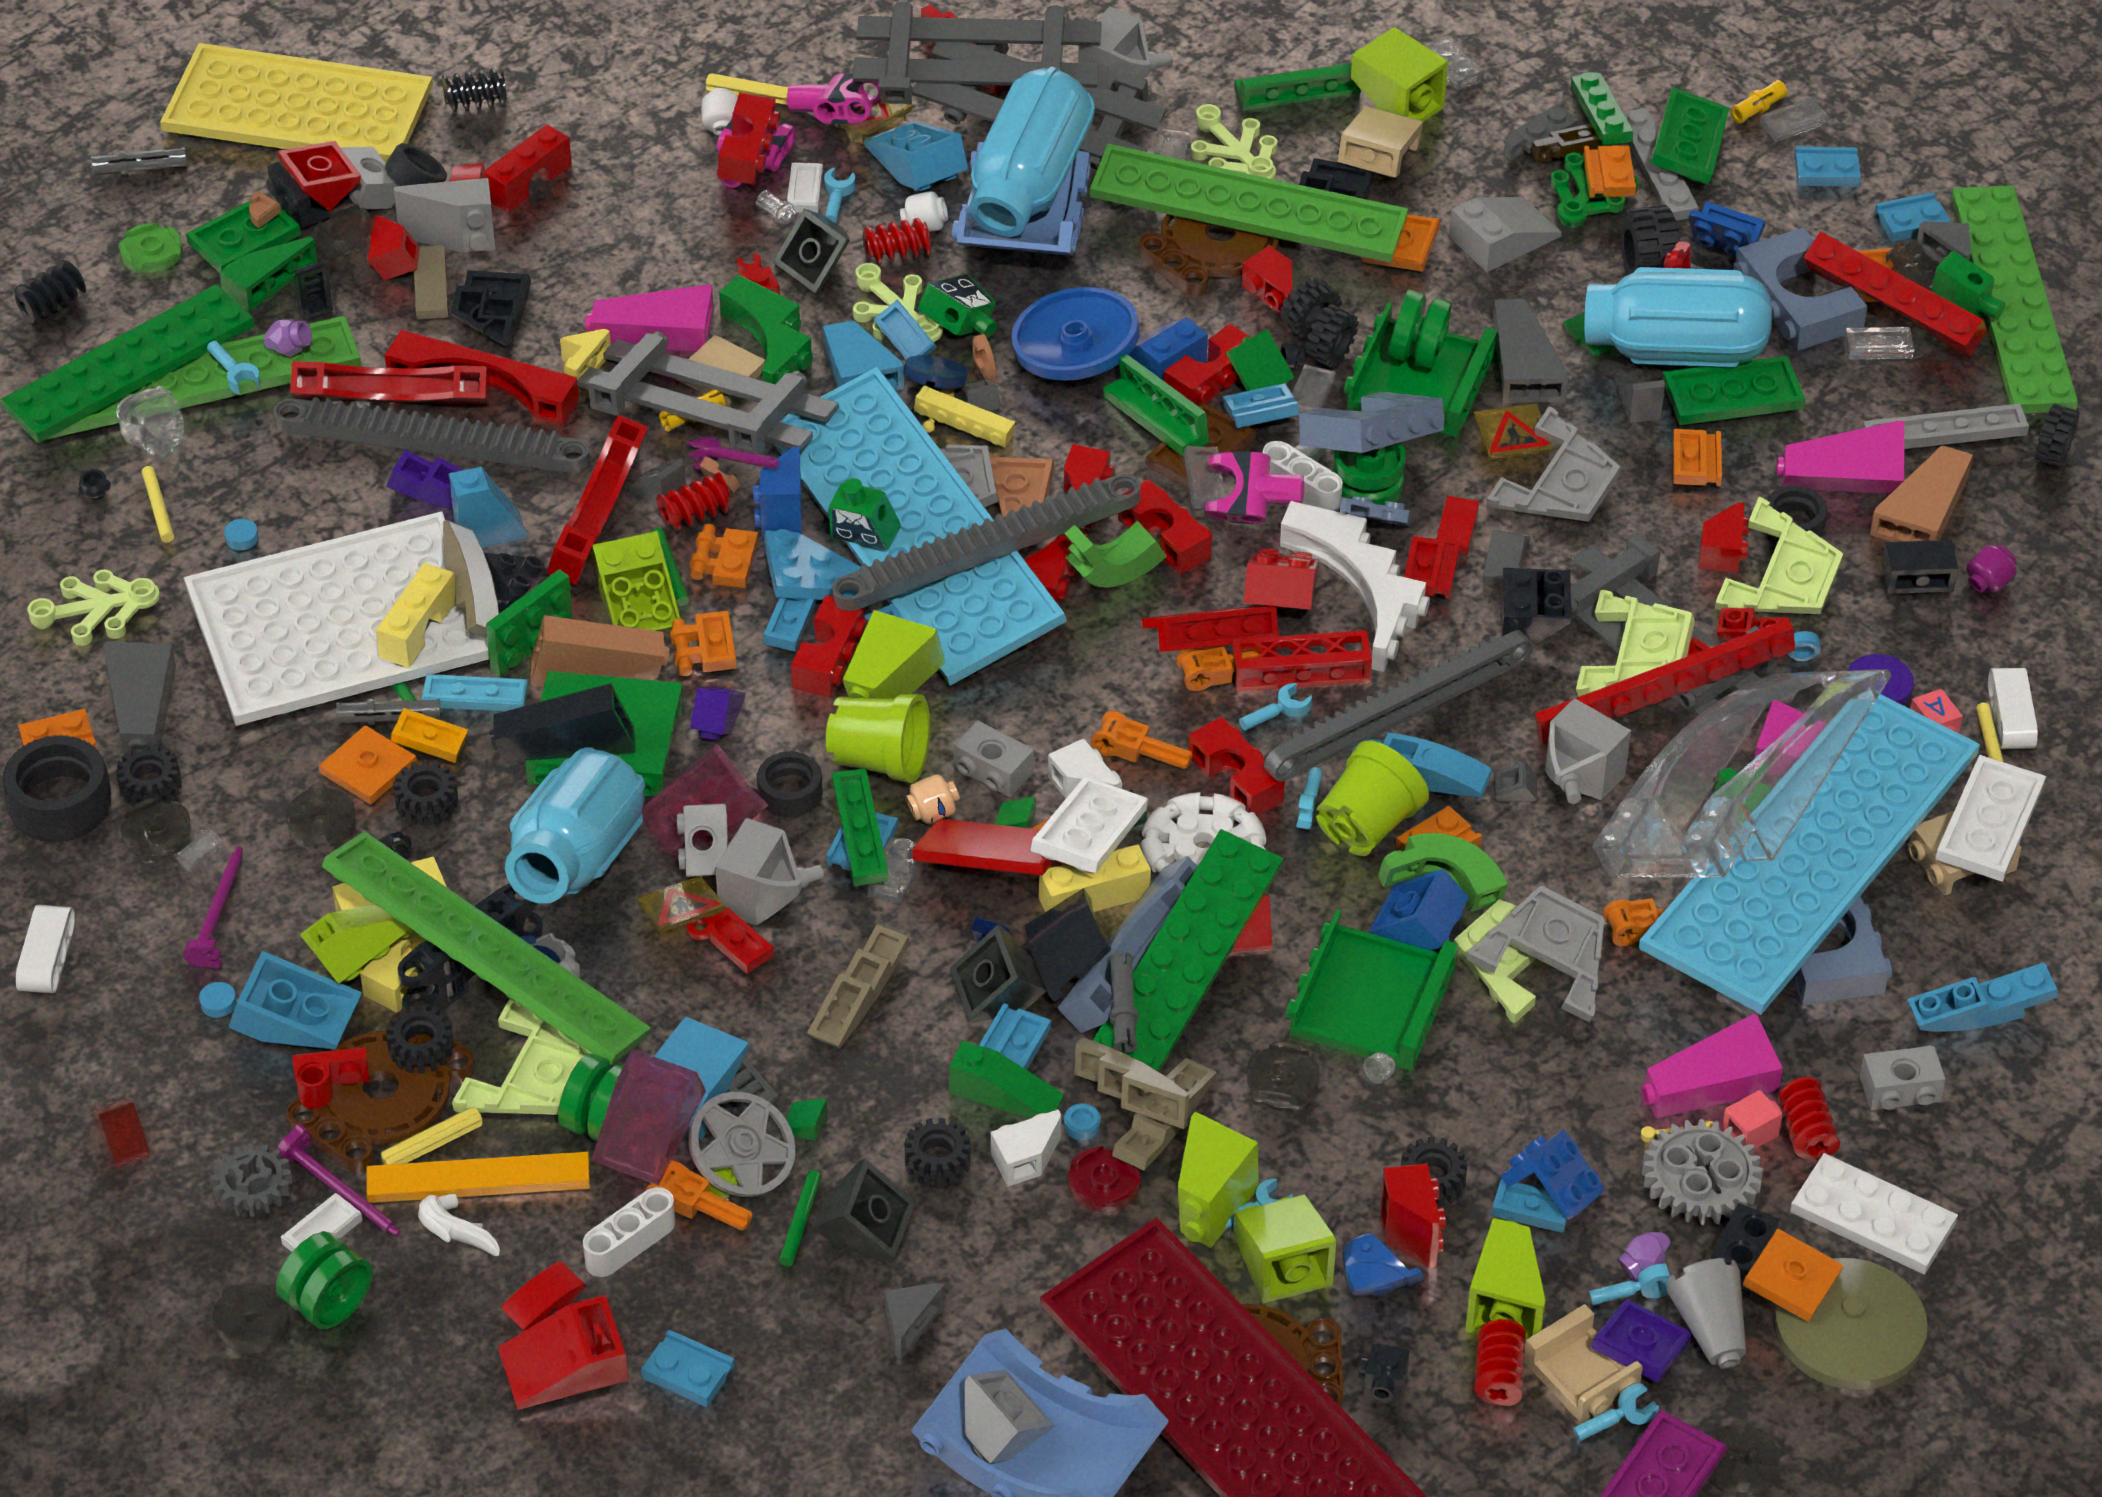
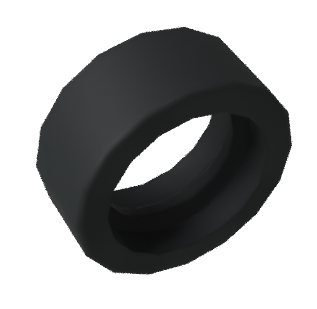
M401 143L397 145L385 163L388 175L400 186L445 182L447 179V172L434 157L410 144Z
M1785 486L1776 489L1768 496L1769 506L1778 512L1786 509H1796L1809 514L1813 518L1812 521L1795 524L1807 532L1810 530L1820 538L1822 537L1826 526L1828 509L1825 500L1820 494L1802 486ZM1768 534L1774 541H1779V537Z
M794 751L779 752L768 757L760 765L756 774L758 799L766 810L775 815L793 817L810 812L819 804L823 794L821 768L810 756ZM788 775L799 776L810 782L805 789L792 793L779 792L769 785L775 779Z

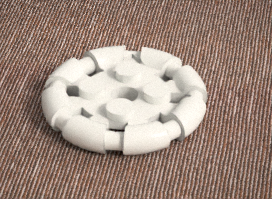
M1200 792L1172 798L1168 800L1166 807H1158L1151 813L1142 830V836L1145 838L1141 841L1142 853L1154 873H1160L1165 866L1170 865L1174 860L1178 861L1187 856L1198 866L1209 847L1200 848L1195 844L1202 841L1212 844L1220 829L1265 849L1263 845L1267 842L1264 827L1255 813H1248L1245 810V805L1241 802L1214 793V797L1200 796ZM1199 810H1211L1213 815L1199 814ZM1176 817L1177 824H1175L1171 819ZM1235 821L1240 823L1239 825L1233 827V823Z

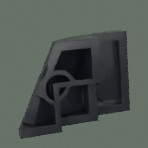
M1313 158L1310 171L1302 172L1299 185L1366 199L1374 172L1340 162Z
M467 270L465 285H456L451 314L463 323L509 347L517 333L525 309L531 278L529 274Z
M1084 888L1025 925L1028 943L1046 990L1054 1002L1063 996L1060 988L1071 978L1081 979L1094 964L1112 950L1110 935L1094 915L1091 897Z

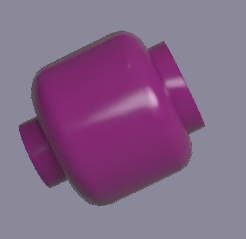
M1986 545L1982 547L1967 563L1966 570L1970 586L1979 593L1984 591L1990 594L1999 593L2016 575V558L2010 550L2002 545Z

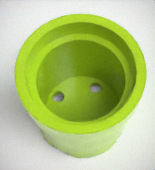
M899 694L896 698L838 697L833 705L839 707L836 714H829L826 728L827 753L834 754V759H830L831 764L858 769L866 768L868 771L888 774L892 780L906 783L916 782L924 768L930 740V713L925 697L922 694Z
M1362 741L1347 759L1346 769L1317 807L1316 810L1320 812L1316 819L1320 828L1334 843L1339 845L1343 841L1351 846L1348 850L1350 853L1358 856H1367L1404 818L1414 816L1428 802L1429 790L1418 770L1400 753L1376 741Z

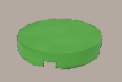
M146 223L128 230L124 234L122 242L120 240L119 250L122 262L129 269L140 273H156L174 266L181 259L183 246L180 234L173 227L167 225V228L160 227L159 223Z

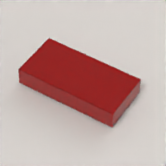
M1447 496L1436 539L1445 540V544L1455 545V542H1459V554L1467 555L1479 510V501Z

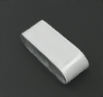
M1273 441L1264 446L1263 453L1271 457L1269 474L1304 475L1303 504L1339 512L1343 482L1337 474L1285 442Z
M1991 668L1988 676V690L2000 749H2035L2038 735L2037 722L2026 669Z
M35 906L16 970V988L18 991L50 994L56 992L74 931L75 913L72 907Z
M661 1187L651 1188L591 1229L583 1238L586 1270L597 1277L611 1275L669 1234L676 1224L674 1199L671 1192Z

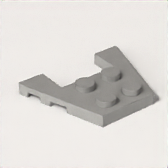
M1549 406L1535 426V435L1561 446L1532 490L1501 477L1487 497V506L1589 522L1619 477L1620 466L1593 442L1589 443L1578 434V429L1570 422L1567 424L1559 417V412Z
M947 444L946 449L939 448L984 508L998 502L988 446Z
M1540 885L1512 910L1508 917L1492 928L1478 944L1472 946L1465 959L1494 973L1508 945L1537 958L1575 978L1561 1008L1590 1023L1596 1010L1595 995L1598 989V964L1601 958L1605 917Z

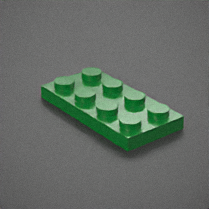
M1672 87L1668 95L1650 163L1662 170L1684 175L1692 181L1709 184L1713 175L1729 107Z
M1788 356L1751 360L1739 363L1736 367L1705 366L1663 372L1662 380L1665 383V390L1679 425L1799 410L1805 407L1806 399Z

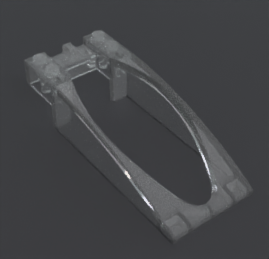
M1889 670L1774 673L1735 690L1710 706L1683 728L1654 758L1623 801L1618 805L1617 810L1592 845L1609 878L1725 877L1739 854L1743 861H1773L1891 678ZM1822 683L1825 688L1824 692L1807 711L1778 739L1711 795L1688 831L1684 832L1715 785L1718 771L1726 768L1767 704L1773 700L1792 701L1798 690Z

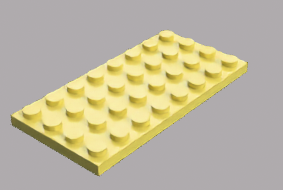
M199 43L160 123L162 131L281 149H292L329 141H336L340 148L374 147L386 163L397 145L401 143L408 144L432 90L433 81L430 76Z

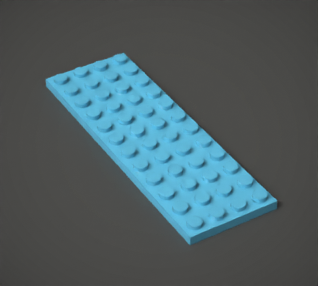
M878 367L820 397L839 403V409L827 422L792 412L779 421L813 432V438L800 451L801 483L828 520L829 505L840 484L848 479L857 478L862 482L863 486L885 492L901 523V527L888 551L844 541L861 565L865 563L867 566H872L875 559L882 562L889 554L892 557H896L899 550L907 553L911 546L915 545L917 548H920L924 541H928L931 544L937 536L945 539L948 532L956 535L960 528L964 527L966 530H969L975 522L980 526L986 518L994 521ZM774 444L781 455L790 449ZM1017 550L887 599L890 605H895L904 619L937 629L945 657V662L939 669V672L950 686L1067 622L1065 613Z
M1859 684L1640 939L1639 949L1762 1015L1977 756L1980 744Z

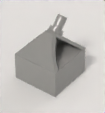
M1111 6L1097 20L1102 22L1101 45H1079L1078 63L1099 64L1097 86L1115 91L1114 79L1119 70L1144 78L1151 70H1156L1157 66L1171 64L1169 52L1160 54L1148 52L1141 18Z
M1575 698L1550 722L1545 771L1549 778L1566 792L1569 803H1578L1581 800L1580 793L1602 800L1625 777L1631 730Z
M746 818L715 867L717 899L721 903L718 905V913L729 907L743 921L757 926L789 904L800 894L801 888L808 886L809 882L824 878L821 865L803 869L802 866L796 868L785 831Z

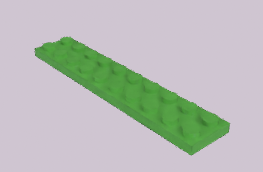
M1107 144L1090 187V197L1389 263L1393 261L1408 218V208Z
M2014 185L1952 188L1951 200L1958 223H1969L1970 261L1993 276L1995 282L1992 296L2005 302L2004 311L1997 320L1986 314L1984 316L2010 405L2020 404L2024 414L2048 413L2053 404L2077 410V396Z
M345 316L308 324L312 333V341L310 345L303 347L301 352L292 357H287L274 349L267 348L263 341L265 334L223 343L221 346L233 357L237 364L250 363L258 368L261 380L259 388L254 380L242 379L238 383L240 394L232 392L228 386V371L208 351L47 439L291 383L292 361L327 362L362 367L361 357Z
M364 831L325 857L322 868L333 874L337 880L352 887L362 894L366 900L375 903L388 912L395 920L413 929L424 940L442 949L453 960L459 961L474 971L478 977L490 982L503 991L507 997L519 1002L532 1011L539 1019L548 1022L564 1033L568 1039L577 1042L591 1053L608 1059L610 1065L614 1064L647 1038L651 1029L650 1026Z

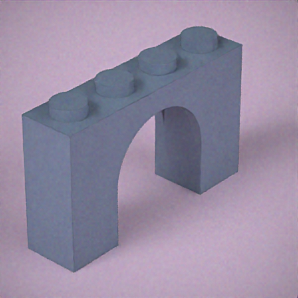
M1804 227L1738 248L1736 262L1734 263V270L1741 271L1743 275L1752 276L1764 285L1771 298L1772 320L1780 328L1783 337L1789 340L1797 351L1863 330L1867 305L1851 286L1822 296L1804 297L1793 294L1780 285L1786 279L1811 272L1803 257L1814 242V239Z
M1378 392L1361 397L1362 411L1317 408L1299 413L1300 446L1363 453L1444 430L1443 398Z
M1861 896L1836 924L1837 927L1846 933L1850 942L1837 950L1813 953L1793 976L1792 979L1802 1006L1885 994L1887 980L1892 977V967L1889 958H1884L1882 954L1880 934L1877 930H1873L1870 907L1868 904H1863Z

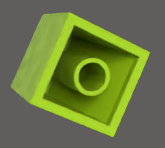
M1396 27L1391 28L1384 34H1380L1375 40L1352 54L1351 79L1377 109L1424 122L1445 107L1448 60Z
M873 610L843 678L848 697L896 698L899 694H912L945 662L937 629Z
M1194 1112L1190 1120L1178 1183L1180 1233L1193 1242H1200L1212 1248L1226 1230V1225L1234 1212L1251 1199L1259 1186L1258 1142Z
M1306 1195L1293 1198L1285 1197L1277 1202L1261 1206H1249L1241 1211L1234 1212L1233 1235L1262 1304L1333 1286L1336 1239Z
M1493 1218L1470 1286L1465 1332L1478 1335L1480 1328L1484 1324L1493 1320L1509 1319L1517 1321L1526 1330V1337L1524 1338L1526 1344V1339L1542 1330L1546 1303L1530 1227L1520 1225L1514 1221Z

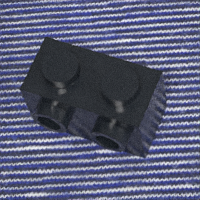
M1952 540L1885 542L1881 566L1888 594L1954 592L1958 565Z

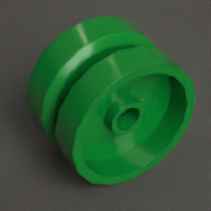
M1408 289L1395 324L1388 356L1406 361L1410 357L1414 345L1417 344L1414 358L1416 364L1433 369L1447 336L1452 302L1436 297L1431 302L1426 315H1424L1426 307L1425 294Z
M1401 442L1363 453L1334 450L1333 472L1342 479V498L1364 497L1372 499L1374 504L1384 506L1385 501L1397 502L1403 493L1405 448Z
M593 1053L585 1054L577 1062L565 1084L559 1105V1125L563 1129L578 1135L588 1132L592 1140L607 1146L614 1145L622 1138L636 1110L628 1099L641 1074L638 1070L622 1064L612 1067L608 1059Z
M322 1231L312 1234L302 1241L288 1256L281 1267L276 1281V1293L284 1303L293 1310L300 1311L303 1317L316 1328L327 1330L336 1327L349 1318L360 1306L370 1288L373 1279V1268L368 1260L356 1251L349 1250L346 1244L333 1233Z

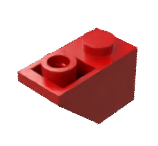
M380 215L374 217L373 228L370 233V250L367 255L370 267L377 271L384 281L416 270L420 247L404 226Z
M1270 245L1243 262L1242 287L1268 304L1270 308L1281 313V307H1285L1283 304L1285 298L1290 299L1291 297L1289 292L1292 290V261Z
M1738 502L1703 522L1698 569L1738 573L1740 560H1746L1748 552V540H1742V536L1748 537L1749 534L1748 524L1750 517L1744 516L1745 503Z

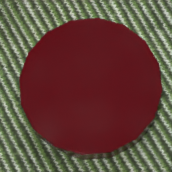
M1094 1146L1080 1152L1072 1160L1068 1172V1189L1074 1200L1087 1209L1098 1212L1116 1211L1126 1207L1137 1197L1141 1187L1140 1169L1112 1156L1113 1150L1104 1149V1146Z

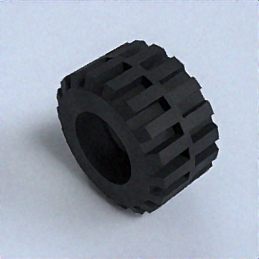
M1667 205L1628 209L1624 213L1621 224V251L1627 275L1640 267L1664 268L1667 253H1672L1677 242L1681 241L1676 219Z

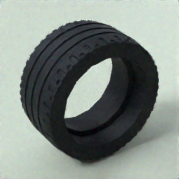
M53 735L35 739L23 745L16 753L14 752L4 768L3 791L9 815L20 832L35 840L60 843L81 838V836H85L87 833L92 832L93 829H96L104 821L105 816H107L110 810L111 786L105 762L99 751L91 743H87L85 740H81V738L68 735ZM63 776L76 777L88 782L80 792L66 799L43 801L27 796L34 786L47 779Z

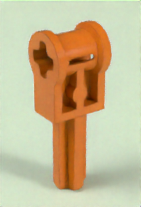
M1224 645L1182 650L1176 657L1177 666L1184 671V683L1188 690L1202 691L1210 686L1232 683V675L1235 672L1233 654H1227ZM1255 650L1241 652L1242 659L1257 658L1260 655Z
M1107 711L1104 713L1101 719L1102 726L1100 730L1095 732L1090 740L1092 747L1097 749L1100 754L1104 756H1117L1134 763L1137 762L1140 754L1185 769L1188 768L1192 759L1191 751L1149 737L1150 726L1128 719L1124 714L1117 711Z
M1653 898L1636 901L1619 899L1607 904L1602 911V915L1605 917L1604 920L1611 926V939L1613 943L1617 946H1629L1640 941L1668 907L1656 908Z
M667 1160L661 1168L662 1173L656 1182L650 1183L646 1188V1191L655 1187L665 1188L670 1191L674 1199L675 1212L690 1219H693L697 1211H700L738 1230L747 1229L752 1220L753 1214L751 1211L711 1193V1183L707 1179L690 1171L683 1164L674 1160Z

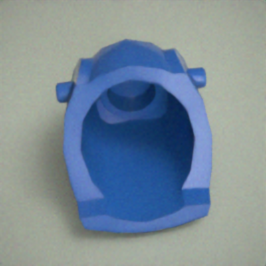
M1371 1232L1360 1234L1350 1239L1343 1247V1273L1347 1285L1354 1296L1372 1295V1297L1385 1295L1392 1293L1393 1290L1405 1286L1410 1287L1425 1280L1419 1267L1408 1270Z

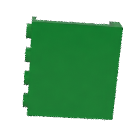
M1388 302L1383 314L1378 313L1376 316L1373 335L1368 334L1366 337L1363 356H1357L1353 377L1348 376L1346 380L1344 395H1348L1347 409L1362 411L1361 397L1378 392L1443 398L1444 430L1439 431V433L1458 437L1496 354L1498 330L1485 327L1480 340L1447 332L1443 348L1439 352L1433 369L1419 366L1415 362L1417 344L1414 345L1412 353L1406 361L1388 356L1397 319L1391 318L1392 303Z
M548 671L540 702L605 684H612L634 725L636 750L634 753L618 754L615 756L628 763L636 774L642 775L645 782L644 796L664 797L663 779L677 717L682 716L684 709L683 683ZM568 758L526 760L527 785L539 786L553 769L559 768Z
M1336 909L1331 922L1325 921L1320 935V941L1322 942L1320 948L1314 947L1309 959V967L1311 968L1309 972H1303L1297 988V993H1299L1297 1000L1291 998L1288 1004L1286 1019L1290 1020L1289 1035L1413 1071L1455 971L1458 944L1445 940L1440 953L1343 926L1341 925L1342 910Z

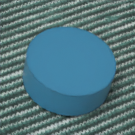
M236 519L228 523L224 529L226 544L231 549L247 550L258 542L257 526L251 520Z
M1808 631L1794 633L1796 650L1787 653V655L1797 661H1807L1815 658L1821 651L1818 635Z
M214 982L205 986L199 995L202 1011L207 1016L213 1018L229 1015L234 1011L237 1003L233 987L224 982Z
M1076 1104L1065 1112L1064 1129L1073 1139L1088 1140L1095 1137L1100 1130L1101 1117L1095 1107L1089 1104Z

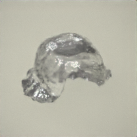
M158 385L156 388H149L127 396L119 402L116 414L123 439L133 447L145 449L147 453L154 456L159 455L161 458L172 455L178 450V446L183 440L184 421L182 411L179 410V404L171 391L164 390L162 386Z

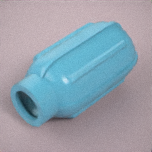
M1050 67L1049 69L1033 70L1025 73L1021 78L1013 82L973 164L971 176L976 192L970 202L969 211L978 225L991 233L1006 237L1018 236L1025 230L1031 215L1050 209L1093 121L1095 114L1093 98L1078 80L1067 73L1061 72L1060 68Z
M1640 267L1633 273L1624 276L1617 284L1589 283L1587 287L1585 303L1586 345L1615 346L1622 355L1630 358L1635 364L1736 367L1739 363L1749 362L1759 356L1769 342L1772 328L1770 295L1761 282L1752 276L1743 275L1738 270Z
M593 748L579 749L572 757L565 760L559 768L553 769L510 823L512 851L506 858L505 872L507 880L514 891L524 899L535 903H551L560 899L563 895L578 893L595 878L604 875L643 822L642 810L645 801L643 789L645 782L642 775L636 774L633 768L620 757L602 750L596 751Z

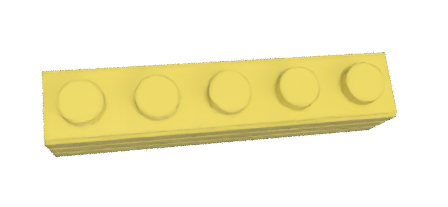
M925 385L915 397V412L970 433L975 437L990 441L995 445L1006 447L1014 435L1015 421Z

